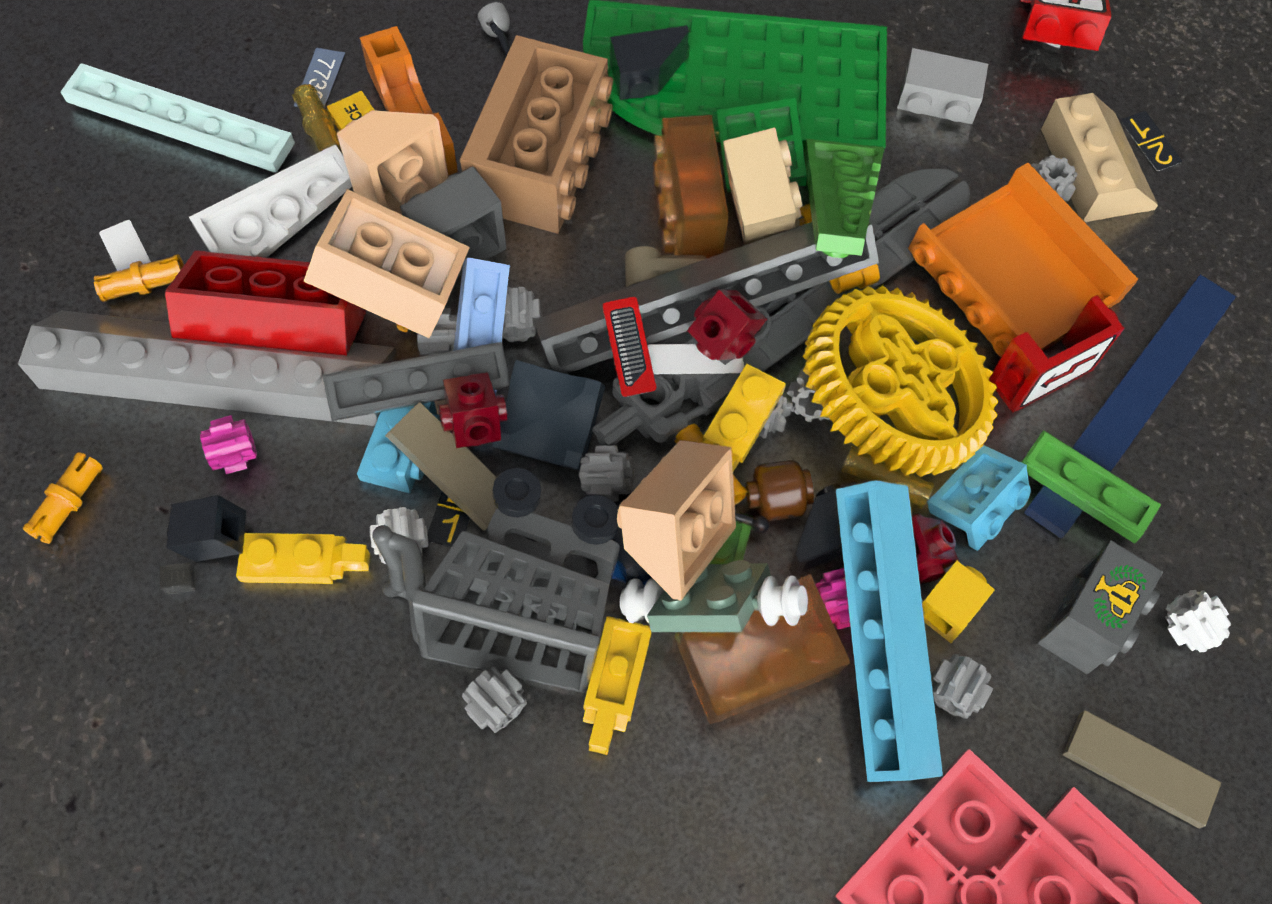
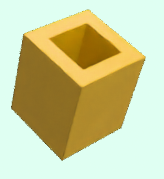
M956 560L922 602L924 623L948 642L952 643L995 589L987 583L986 578L978 570L970 566H964Z

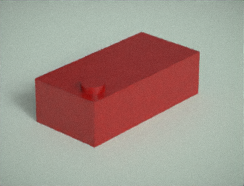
M196 250L165 291L172 338L347 356L365 317L366 309L304 282L310 262Z

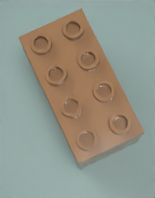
M518 35L515 36L460 158L462 172L473 166L501 200L503 219L559 234L564 220H571L576 205L575 192L577 187L582 189L586 183L589 166L586 164L589 157H596L601 140L600 129L601 127H608L612 115L613 106L607 103L613 85V78L608 77V59Z

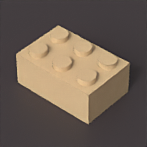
M771 128L723 141L727 176L744 245L800 226L799 218L801 217L800 208L802 207V201L797 182L790 183L789 181L792 162L786 139L778 141L776 129Z

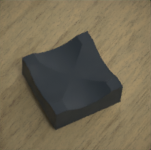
M515 360L505 404L507 421L500 422L501 441L493 442L492 447L580 471L581 458H585V453L588 452L593 434L592 428L596 423L605 386L600 381L573 376Z

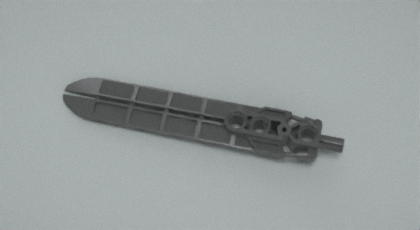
M939 168L917 170L900 176L875 193L869 222L873 227L879 260L877 265L880 279L878 283L870 287L876 289L915 260L908 247L920 225L925 223L931 230L968 208L970 190L965 180L927 205L925 204L927 200L958 177L957 173L952 170ZM914 210L917 211V212H915L913 215H911L909 218H907L906 220H904L902 223H900L899 225H897L895 228H893L891 231H889L888 233L884 234L885 231H887L889 228H891V227L894 226L896 223H898L899 221H901L903 218H905L906 216H908V215H909L910 213H912ZM827 281L813 286L799 297L797 295L802 291L756 306L755 308L767 318V321L754 335L756 339L754 346L743 356L744 367L747 363L764 372L808 339L813 323L828 305L831 306L843 294L847 295L854 289L864 290L865 288L855 287L837 294L832 289L830 282ZM785 303H788L787 306H785L783 309H781L780 311H778L776 314H774V315L771 316V317L769 316V315L772 314L774 311H776V310L779 309L781 306H783ZM686 331L660 340L656 344H696L697 340ZM733 359L719 361L726 365ZM740 373L654 374L657 387L655 391L627 397L622 396L619 380L616 377L613 382L612 394L620 403L619 409L594 426L592 432L597 436V441L601 446L615 445L635 429H638L646 439L652 437L656 442H665L669 436L688 427L690 420L700 415L707 416L721 407ZM691 398L695 404L699 403V407L685 414L681 412L683 400ZM653 399L660 404L649 405L642 400Z

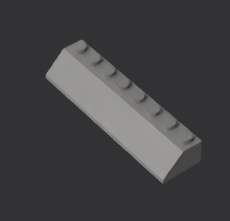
M61 310L31 325L18 365L39 389L332 421L322 375L394 362L396 349L389 346L352 343L347 356L178 339L171 337L169 322ZM380 412L333 422L375 426Z

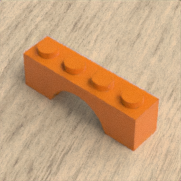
M394 26L360 37L367 70L386 111L433 114L439 120L448 176L458 173L453 141L439 112L433 113L425 98L411 54L398 27Z

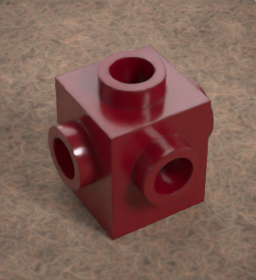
M718 290L713 298H708L696 309L694 313L696 320L687 331L697 340L695 344L697 349L709 359H740L754 346L756 342L754 335L767 321V318L737 290Z
M488 372L444 379L446 404L439 405L440 420L443 432L452 431L456 449L501 441L500 422L507 421L506 405L503 394L495 395Z
M914 514L911 516L920 584H926L942 578L946 574L944 569L953 565L956 560L959 561L954 549L956 540L951 529L943 523V520L923 517L922 514Z

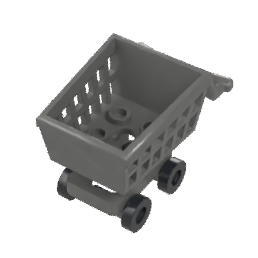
M507 469L499 474L494 481L492 497L497 508L488 525L489 540L462 531L427 585L425 582L422 553L417 541L392 532L385 525L374 529L372 538L387 565L389 580L384 583L383 592L391 598L399 596L408 600L411 631L414 641L419 645L421 657L482 671L495 666L501 674L508 669L518 679L582 693L588 690L600 640L608 589L620 550L619 544L611 540L619 530L617 523L619 508L613 500L602 495L584 497L578 501L573 509L572 526L532 513L540 504L541 485L538 478L526 469ZM539 541V542L545 543L547 546L542 545V544H539V543H536V542ZM469 590L480 593L475 604L463 601ZM495 599L502 601L498 610L491 608ZM523 607L524 609H523V612H522V614H521V616H520V615H519V612H520L521 608ZM533 611L537 613L536 620L531 619ZM555 618L564 621L563 627L553 624ZM450 620L465 623L455 645L439 642ZM577 625L590 629L591 633L577 631ZM475 626L489 630L480 651L465 648ZM499 633L513 636L506 656L490 653ZM522 639L537 643L531 662L515 659ZM546 645L561 649L557 667L540 664ZM570 652L586 656L583 673L565 670Z

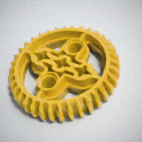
M883 285L877 290L870 286H867L864 290L854 289L851 293L843 294L840 298H837L831 306L828 305L813 323V328L810 330L808 339L805 342L807 347L802 357L806 360V365L803 372L810 376L806 387L816 391L811 402L821 404L823 407L820 417L830 418L833 422L831 431L839 430L845 436L844 444L852 442L858 447V456L867 453L871 455L873 465L884 461L889 472L900 468L904 476L914 472L920 477L930 473L935 476L944 471L957 468L961 463L966 462L975 455V452L984 445V442L994 428L992 425L993 420L997 417L994 407L999 401L993 396L997 387L989 381L993 372L983 366L986 357L978 355L975 351L978 343L969 342L966 338L967 330L960 331L954 325L955 318L949 320L942 315V307L935 310L930 307L928 299L921 302L917 301L913 292L903 296L898 287L892 291H888ZM845 326L852 334L850 338L851 343L848 347L849 355L857 367L848 377H846L839 352L840 333ZM911 338L915 339L919 344H915ZM950 384L954 386L959 403L960 416L957 431L953 427L956 414L955 404L946 390ZM887 414L897 429L885 423L879 416Z

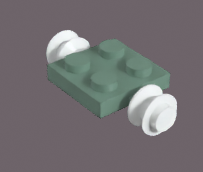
M744 560L733 561L728 564H708L682 600L673 599L653 578L648 580L645 587L639 579H631L620 595V609L628 622L641 624L644 618H646L651 632H742L754 610L759 611L765 622L770 626L777 623L779 616H784L786 622L794 626L798 623L800 615H805L808 605L806 589L803 585H799L795 576H788L785 579L784 585L779 586L776 578L770 574L768 563H749Z

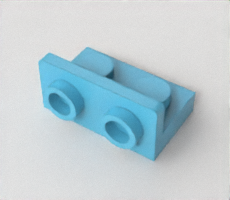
M435 402L423 404L441 422L440 415L437 414ZM414 406L380 412L357 472L360 481L411 493L415 479L421 480L424 473L385 436Z
M983 445L927 501L929 512L965 531L969 547L978 551L988 539H994L999 534L1003 523L1015 509H1021L1028 501L1031 488L1029 486L1027 465Z

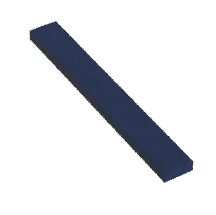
M1200 274L1072 448L1111 472L1236 296ZM1043 486L1024 513L1062 539L1083 510L1046 486Z

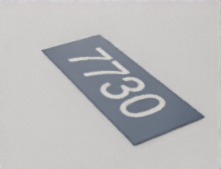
M322 48L315 49L294 107L324 111L345 52Z

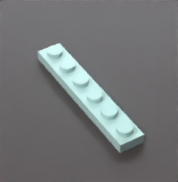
M82 63L61 90V94L68 103L275 173L278 172L295 144L290 132Z

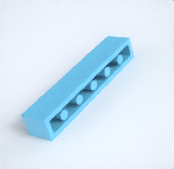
M874 480L836 489L867 782L907 781L942 777V763L908 486Z

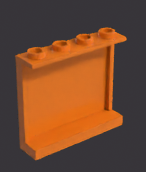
M1029 163L1017 168L1007 185L931 230L925 223L920 225L908 247L915 261L928 271L939 284L942 292L958 305L965 313L969 323L980 330L993 345L995 352L1000 357L1003 356L1011 340L1026 331L1042 351L1047 350L1065 337L1090 298L1098 295L1104 304L1111 308L1119 303L1139 280Z

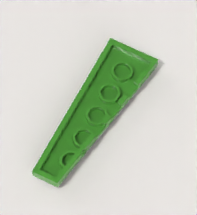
M806 139L804 159L816 251H822L824 254L834 258H845L849 254L862 256L884 147Z

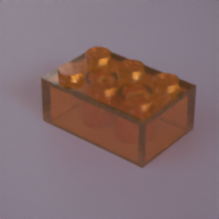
M712 115L662 118L661 136L654 137L656 161H653L654 185L660 187L661 193L657 195V208L659 219H664L665 228H662L664 253L671 252V255H705L707 259L722 254L729 217Z
M811 574L797 579L799 585H803L806 589L808 605L805 615H800L798 623L794 626L789 625L784 616H779L777 623L770 626L765 622L760 612L754 610L742 632L675 633L674 638L710 725L839 674L851 663Z

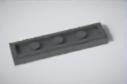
M501 342L322 375L332 421L414 406L419 402L425 404L445 400L444 379L488 372L493 390L510 386Z

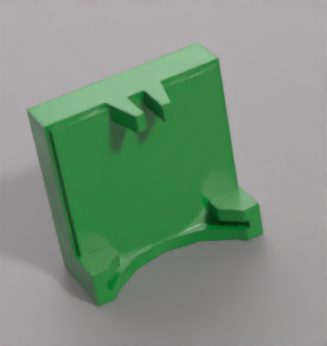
M796 98L716 110L727 193L731 192L727 176L723 141L771 128L776 129L778 141L785 139L787 141L792 166H790V183L796 181L798 187L806 186V167Z

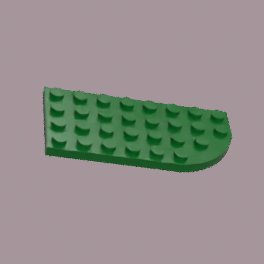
M589 0L583 38V53L608 59V77L613 78V85L607 103L612 104V110L629 123L664 137L720 142L716 110L796 98L803 150L805 149L806 139L884 147L885 150L887 26ZM687 25L689 30L687 58L658 94L643 98L620 100L610 65V37Z

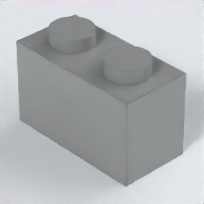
M912 48L903 77L897 109L948 119L954 122L973 124L983 99L988 64Z

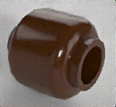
M795 460L757 465L753 473V481L745 482V488L748 491L746 498L749 508L757 507L759 515L766 517L769 521L801 517L805 514L807 505L814 502V489L810 471L808 469L802 470L800 464Z

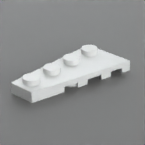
M333 145L189 218L209 252L267 258L343 195L347 189L349 190L352 187L344 157L337 146Z

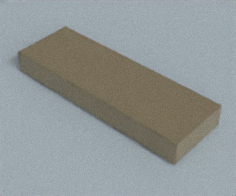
M419 402L385 436L483 531L486 530L497 508L492 497L493 485L497 477L467 447L456 449L452 433L450 431L443 432L441 422Z
M1086 710L1079 714L1062 754L1066 758L1198 829L1206 826L1222 783Z

